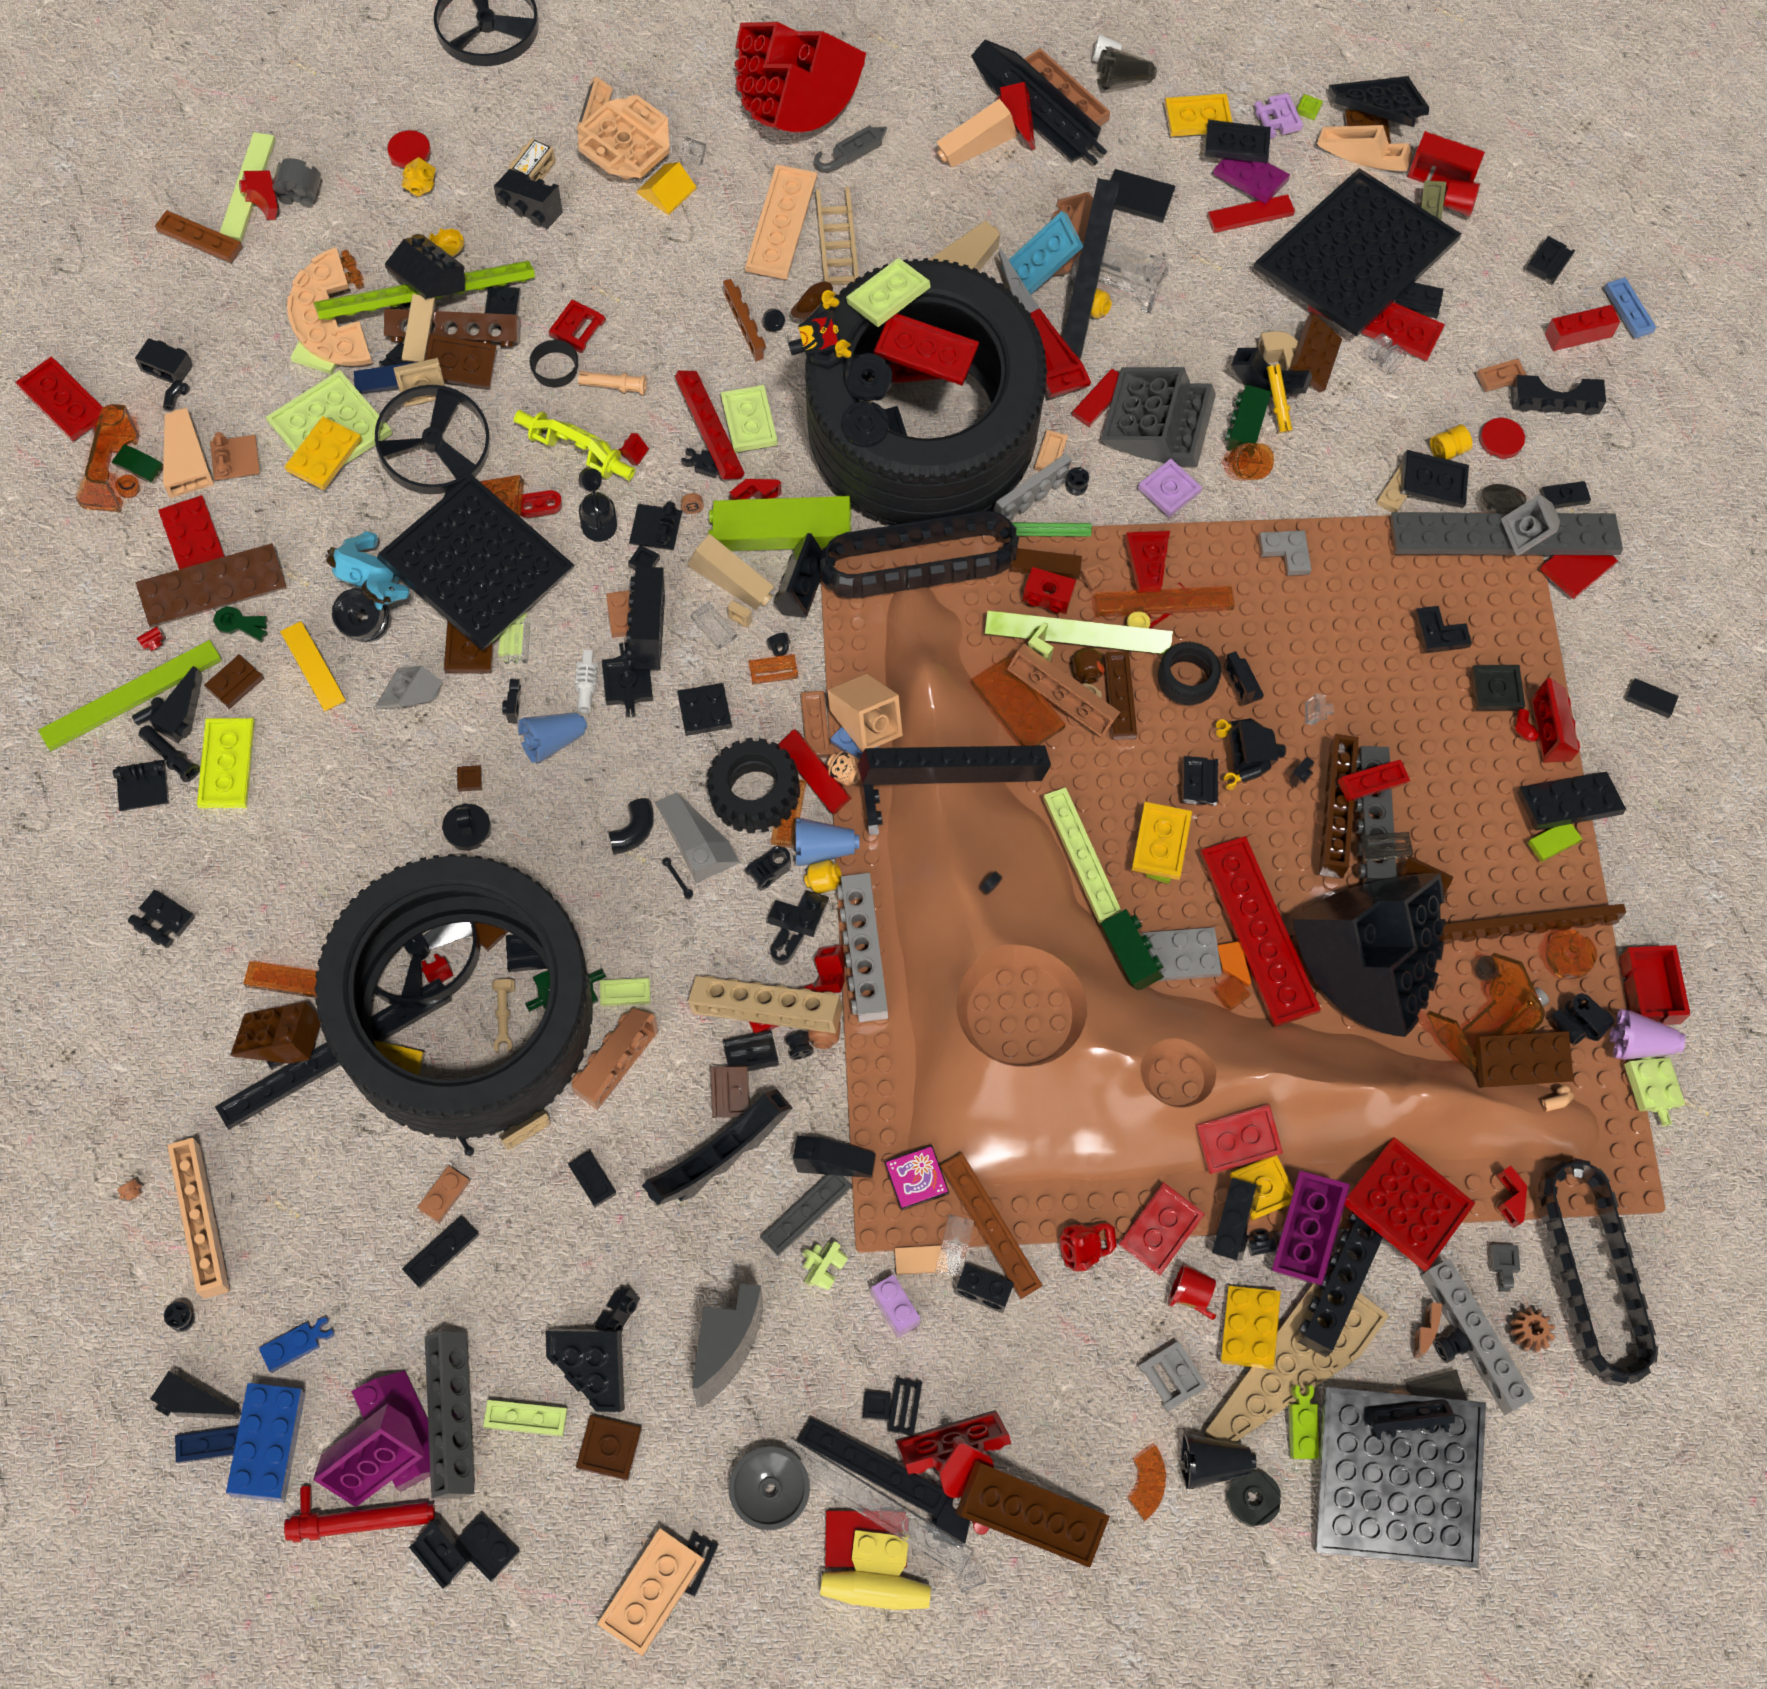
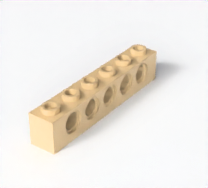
M696 976L688 1000L693 1014L835 1034L843 1009L840 995L832 992H813L805 988L800 990L790 989L782 985L775 987L759 982L746 983L736 979H717L713 976Z

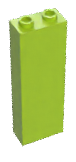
M850 496L713 500V509L709 510V521L713 523V529H709L708 535H712L730 551L794 549L796 544L807 533H811L820 548H825L828 546L829 541L837 535L851 532Z

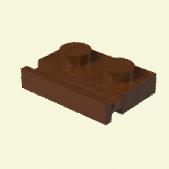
M238 654L204 686L228 709H231L257 686L264 677Z
M748 1065L711 1067L713 1118L741 1117L750 1108Z

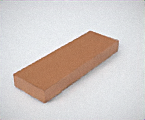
M824 691L801 692L805 740L820 758L830 757Z

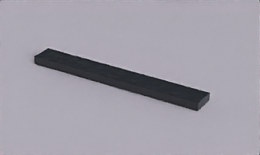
M1100 178L1097 179L1083 243L1084 247L1082 248L1063 340L1078 358H1082L1120 185L1119 182Z

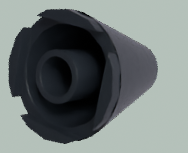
M1192 1434L1185 1435L1182 1438L1181 1461H1184L1185 1470H1182L1186 1489H1196L1250 1475L1252 1469H1256V1454L1251 1452L1248 1446Z

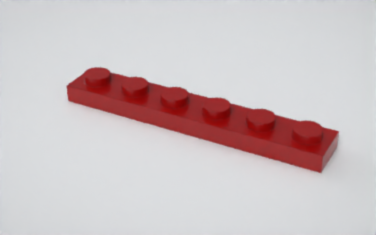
M678 370L675 379L721 478L742 479L745 472L698 372Z

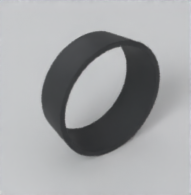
M548 340L534 348L530 355V367L535 378L544 386L552 388L562 387L569 384L577 374L578 354L574 347L567 342ZM558 352L566 354L575 364L569 374L557 379L545 378L536 372L538 361L549 353Z

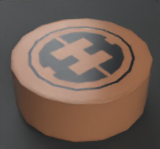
M687 494L681 499V509L685 513L696 514L704 508L703 498L698 494Z

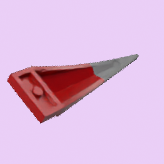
M1000 249L998 255L1010 291L1013 296L1016 295L1019 298V303L1022 302L1025 309L1029 311L1031 319L1033 318L1040 332L1046 356V391L1049 398L1089 387L1091 380L1083 363L1045 316L1003 250Z

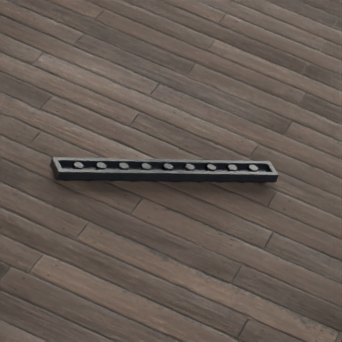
M437 978L421 988V996L434 993L442 989L444 985ZM449 996L444 1000L419 1008H406L398 1004L390 1005L370 1017L373 1040L384 1041L451 1002V997ZM326 1042L312 1050L309 1060L290 1063L218 1104L215 1108L227 1129L230 1130L339 1067L340 1064Z

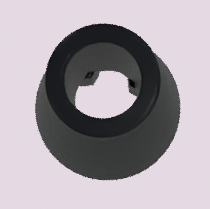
M1562 1009L1557 1010L1550 1018L1560 1032L1569 1031L1570 1043L1573 1046L1581 1042L1588 1034L1585 1030V1025L1565 1013Z

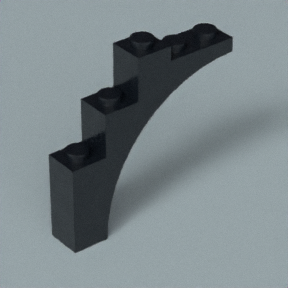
M777 1089L764 1093L738 1120L714 1140L676 1166L647 1179L642 1187L657 1206L677 1198L681 1202L695 1197L713 1176L725 1173L744 1152L757 1148L793 1107Z

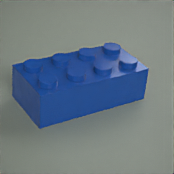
M247 1383L226 1493L230 1497L285 1503L305 1399V1393L302 1389Z

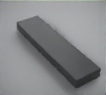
M826 1175L773 1224L760 1239L779 1257L851 1190L853 1185L844 1176Z

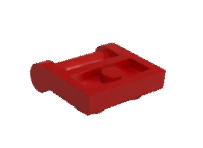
M572 299L549 329V336L569 343L577 352L582 353L586 348V343L597 328L604 324L606 318L601 313ZM588 318L591 319V323L580 338L574 337Z

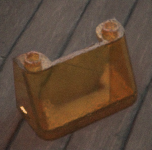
M109 404L101 410L93 428L75 497L83 509L121 512L122 499L115 496L113 488L108 483L110 474L108 469L112 453H118L123 444L133 443L137 445L140 436L125 405Z

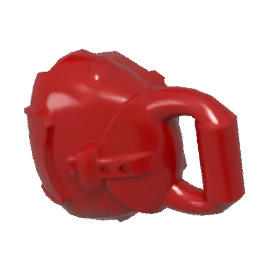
M1079 1223L1072 1224L1066 1227L1060 1235L1062 1259L1066 1267L1071 1268L1075 1272L1087 1271L1095 1263H1098L1100 1257L1111 1254L1117 1247L1115 1227L1109 1223H1099L1094 1226H1084ZM1105 1229L1107 1248L1101 1249L1099 1233Z

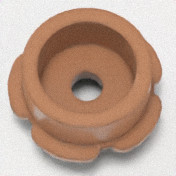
M136 1179L129 1181L117 1189L120 1194L119 1199H126L127 1202L141 1195L140 1189L143 1185H139Z

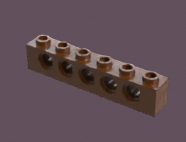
M384 309V336L390 338V342H404L406 332L403 327L408 321L410 310ZM434 311L432 322L435 324V330L430 333L432 335L487 344L500 343V347L513 348L514 344H520V317L518 315ZM451 323L457 324V331L454 334H449L447 331ZM473 324H478L480 328L476 335H470L469 332ZM495 325H500L502 329L501 334L498 336H492L491 330Z
M1335 734L1329 745L1319 875L1343 878L1349 868L1354 800L1346 801L1337 780L1343 776L1356 773L1359 737Z

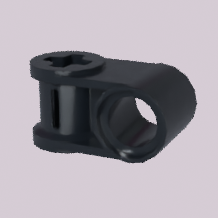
M776 846L749 864L745 869V873L748 876L751 875L758 884L757 888L760 891L765 890L790 870V853L785 847ZM778 857L786 859V861L781 864H777L774 862V860Z
M1577 994L1563 1007L1565 1013L1585 1025V1030L1588 1032L1586 1037L1593 1041H1599L1614 1023L1612 1015L1601 1008L1587 994Z

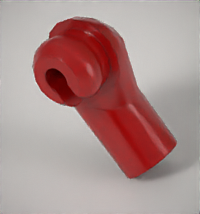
M1519 709L1515 731L1523 739L1534 742L1538 739L1539 733L1528 722L1530 712L1526 709Z

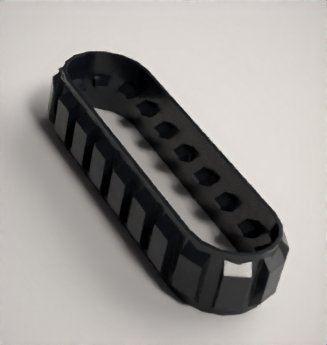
M979 511L846 532L830 540L828 546L822 550L820 558L822 581L829 590H832L839 596L860 598L991 577L1010 568V562L1016 560L1019 537L1016 535L1017 528L1003 514L994 511ZM975 536H993L1004 543L1003 549L991 553L859 574H846L833 567L837 560L849 556Z
M1574 1158L1568 1163L1563 1160L1545 1172L1546 1178L1539 1182L1537 1198L1541 1202L1539 1211L1543 1224H1546L1548 1229L1546 1236L1549 1247L1554 1250L1555 1258L1553 1261L1556 1272L1560 1274L1562 1279L1560 1286L1563 1297L1569 1304L1570 1309L1567 1311L1570 1322L1576 1329L1577 1335H1575L1578 1351H1582L1585 1360L1583 1363L1592 1376L1597 1375L1602 1378L1603 1383L1614 1386H1622L1627 1384V1382L1633 1384L1651 1373L1649 1367L1657 1362L1658 1346L1655 1344L1654 1336L1656 1332L1652 1319L1649 1320L1647 1314L1649 1308L1645 1294H1642L1639 1284H1641L1638 1270L1633 1266L1632 1258L1634 1257L1631 1246L1625 1238V1225L1622 1217H1619L1617 1208L1619 1205L1616 1194L1612 1192L1609 1184L1610 1180L1601 1168L1598 1169L1591 1165L1590 1161ZM1566 1174H1573V1177L1582 1178L1587 1182L1596 1199L1638 1346L1637 1357L1639 1358L1637 1364L1632 1363L1627 1367L1630 1373H1622L1621 1368L1611 1367L1607 1364L1598 1347V1341L1556 1197L1558 1187L1555 1186L1556 1181L1561 1182L1566 1179Z

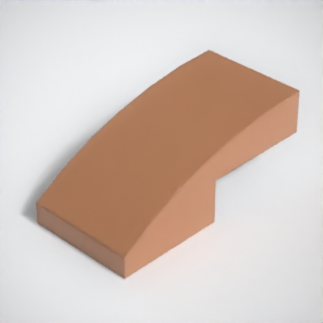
M1431 1302L1426 1307L1425 1327H1420L1414 1334V1358L1419 1359L1430 1348L1440 1324L1442 1303Z

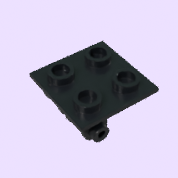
M671 501L666 502L663 507L638 504L629 544L674 550L682 510H677L675 503Z
M165 760L134 763L128 766H117L116 769H113V777L117 779L119 811L168 804Z

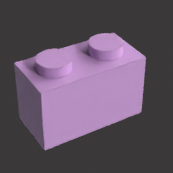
M894 1274L871 1287V1296L897 1339L920 1325L921 1318Z

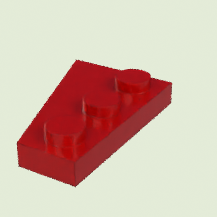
M1170 531L1126 532L1125 542L1138 593L1161 591Z

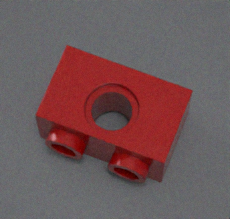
M1032 567L1022 601L1027 602L1031 606L1047 608L1054 613L1067 614L1076 580ZM1045 591H1050L1052 594H1047Z

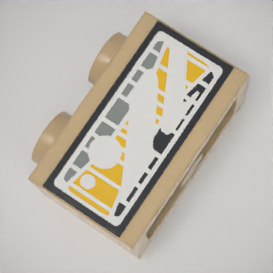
M532 138L527 145L522 147L518 157L511 161L509 169L527 174L530 180L533 181L543 180L556 163L554 148Z

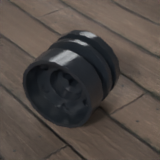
M352 588L342 592L332 606L334 625L340 632L359 642L370 643L379 640L386 634L390 626L391 614L388 606L385 604L381 610H378L374 601L364 596L361 588ZM362 615H368L367 619H361Z

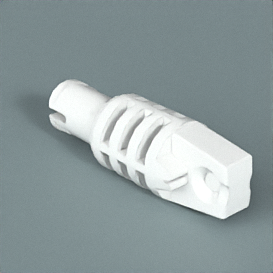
M583 650L582 662L576 663L575 690L578 693L577 711L583 714L591 712L592 694L596 691L597 663H592L593 650Z

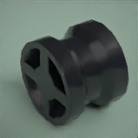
M1081 467L1069 470L1065 484L1066 490L1074 496L1084 494L1088 488V472Z
M797 1032L785 1038L786 1045L790 1047V1059H803L814 1053L813 1046L809 1044L808 1032Z
M174 1302L165 1309L164 1321L173 1330L184 1332L193 1326L195 1313L185 1303Z

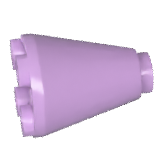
M1619 1009L1616 1028L1612 1027L1610 1031V1042H1614L1613 1057L1626 1060L1682 1053L1685 1047V1034L1679 1033L1674 1028L1633 1011Z

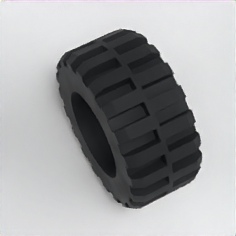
M746 738V742L740 743L738 740L732 743L733 747L728 748L726 746L723 748L721 756H715L712 761L713 766L709 767L707 773L709 778L707 780V788L711 804L718 818H722L723 823L727 826L733 824L734 830L742 832L743 829H747L748 833L754 834L755 830H762L763 833L769 831L768 828L774 826V828L781 826V820H788L792 816L791 810H796L798 798L800 797L798 771L786 749L780 750L779 744L775 742L768 744L767 739L759 738V741H753V738ZM750 772H763L776 780L773 790L766 796L756 800H746L736 796L732 792V787L738 778Z

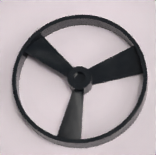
M438 0L435 6L434 25L439 43L453 58L470 65L495 66L518 58L533 44L539 29L537 7L534 0H524L531 7L534 18L495 15L489 9L488 0H473L478 9L476 14L478 25L448 42L439 30V21L443 11L453 0ZM478 30L484 33L496 30L522 39L516 45L495 53L479 54L459 49Z
M421 385L399 393L383 408L375 427L376 450L382 467L394 481L415 492L424 494L446 493L450 487L464 481L469 475L472 474L476 477L488 458L490 437L488 424L483 412L470 397L450 387ZM436 395L430 427H427L422 432V438L379 441L383 424L394 409L415 397ZM459 402L469 407L477 415L485 431V447L476 465L443 440L442 433ZM423 444L426 450L437 453L456 480L442 484L414 482L392 469L384 459V456Z
M463 922L439 926L423 936L419 935L409 941L404 947L411 961L401 997L392 996L376 987L374 994L389 1004H398L406 1008L425 1007L452 996L468 981L477 965L480 953V936L476 924ZM473 935L469 959L458 976L442 989L421 996V960L428 957L432 949Z

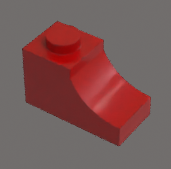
M270 170L244 171L242 180H239L240 193H244L245 202H252L257 205L265 214L266 220H275L278 207L272 187Z

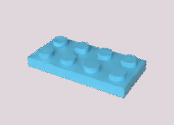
M1061 211L1009 259V262L1029 293L1032 294L1084 246L1068 214Z

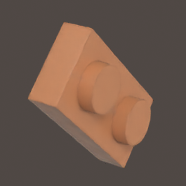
M1514 359L1480 369L1476 375L1484 391L1488 392L1512 385L1516 375L1527 374L1519 359Z
M629 590L606 593L612 638L626 636L627 630L631 627L628 626V612L632 609L629 608Z
M447 1166L417 1207L418 1210L440 1224L468 1186L470 1180L450 1166Z

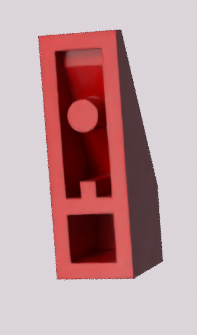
M1025 82L1000 87L1001 96H998V99L1010 111L1015 128L1031 150L1036 149L1030 95Z

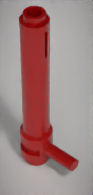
M302 1486L300 1487V1514L292 1515L291 1518L285 1519L286 1541L292 1540L293 1543H298L308 1538L310 1541H315L325 1536L430 1524V1521L435 1520L434 1504H429V1502L320 1515L319 1512L311 1513V1487Z

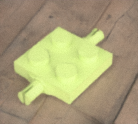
M1645 1057L1624 1064L1639 1112L1652 1111L1658 1113L1662 1127L1672 1125L1668 1110L1680 1108L1686 1104L1671 1059Z

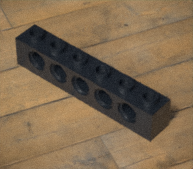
M1351 1212L1348 1218V1222L1351 1223L1349 1229H1344L1338 1240V1243L1341 1244L1339 1252L1334 1251L1329 1260L1330 1272L1328 1275L1325 1274L1323 1285H1318L1321 1292L1318 1297H1313L1308 1307L1311 1314L1308 1320L1304 1318L1298 1329V1333L1301 1334L1298 1343L1324 1357L1333 1352L1383 1239L1379 1233L1353 1212ZM1358 1229L1364 1230L1368 1238L1361 1237ZM1348 1251L1354 1252L1358 1260L1351 1259ZM1338 1273L1344 1274L1348 1279V1283L1342 1282L1338 1277ZM1328 1295L1334 1296L1338 1301V1305L1330 1303ZM1318 1318L1325 1319L1328 1323V1328L1322 1327L1318 1322Z

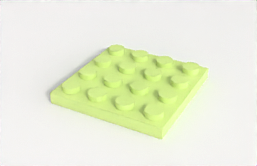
M340 370L265 417L268 424L293 453L296 452L322 416L361 435L362 441L344 465L376 445L375 427L379 414ZM386 422L383 424L379 441L392 435V430Z

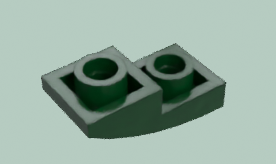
M123 444L111 462L116 467L131 472L137 478L152 483L163 466L155 458Z

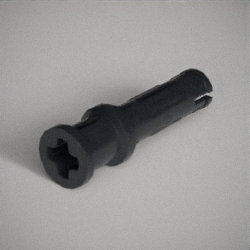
M145 725L140 729L138 736L164 758L167 767L170 770H175L183 782H189L197 776L200 770L199 766L191 763L186 758L184 752L174 749L150 725Z

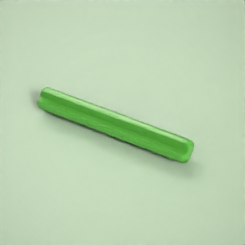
M1012 522L1017 528V536H1091L1092 534L1091 523Z

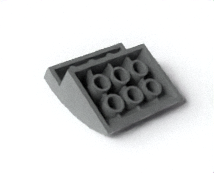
M1121 367L1102 435V442L1136 457L1166 463L1169 459H1172L1179 466L1197 467L1216 396L1212 383H1190L1185 367Z
M740 1283L736 1310L703 1307L692 1384L697 1407H704L722 1392L746 1361L754 1345L763 1313L761 1286Z

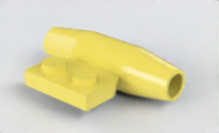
M855 1530L852 1561L856 1571L823 1572L820 1595L857 1606L890 1610L927 1609L930 1604L931 1585L900 1576L906 1566L909 1537Z

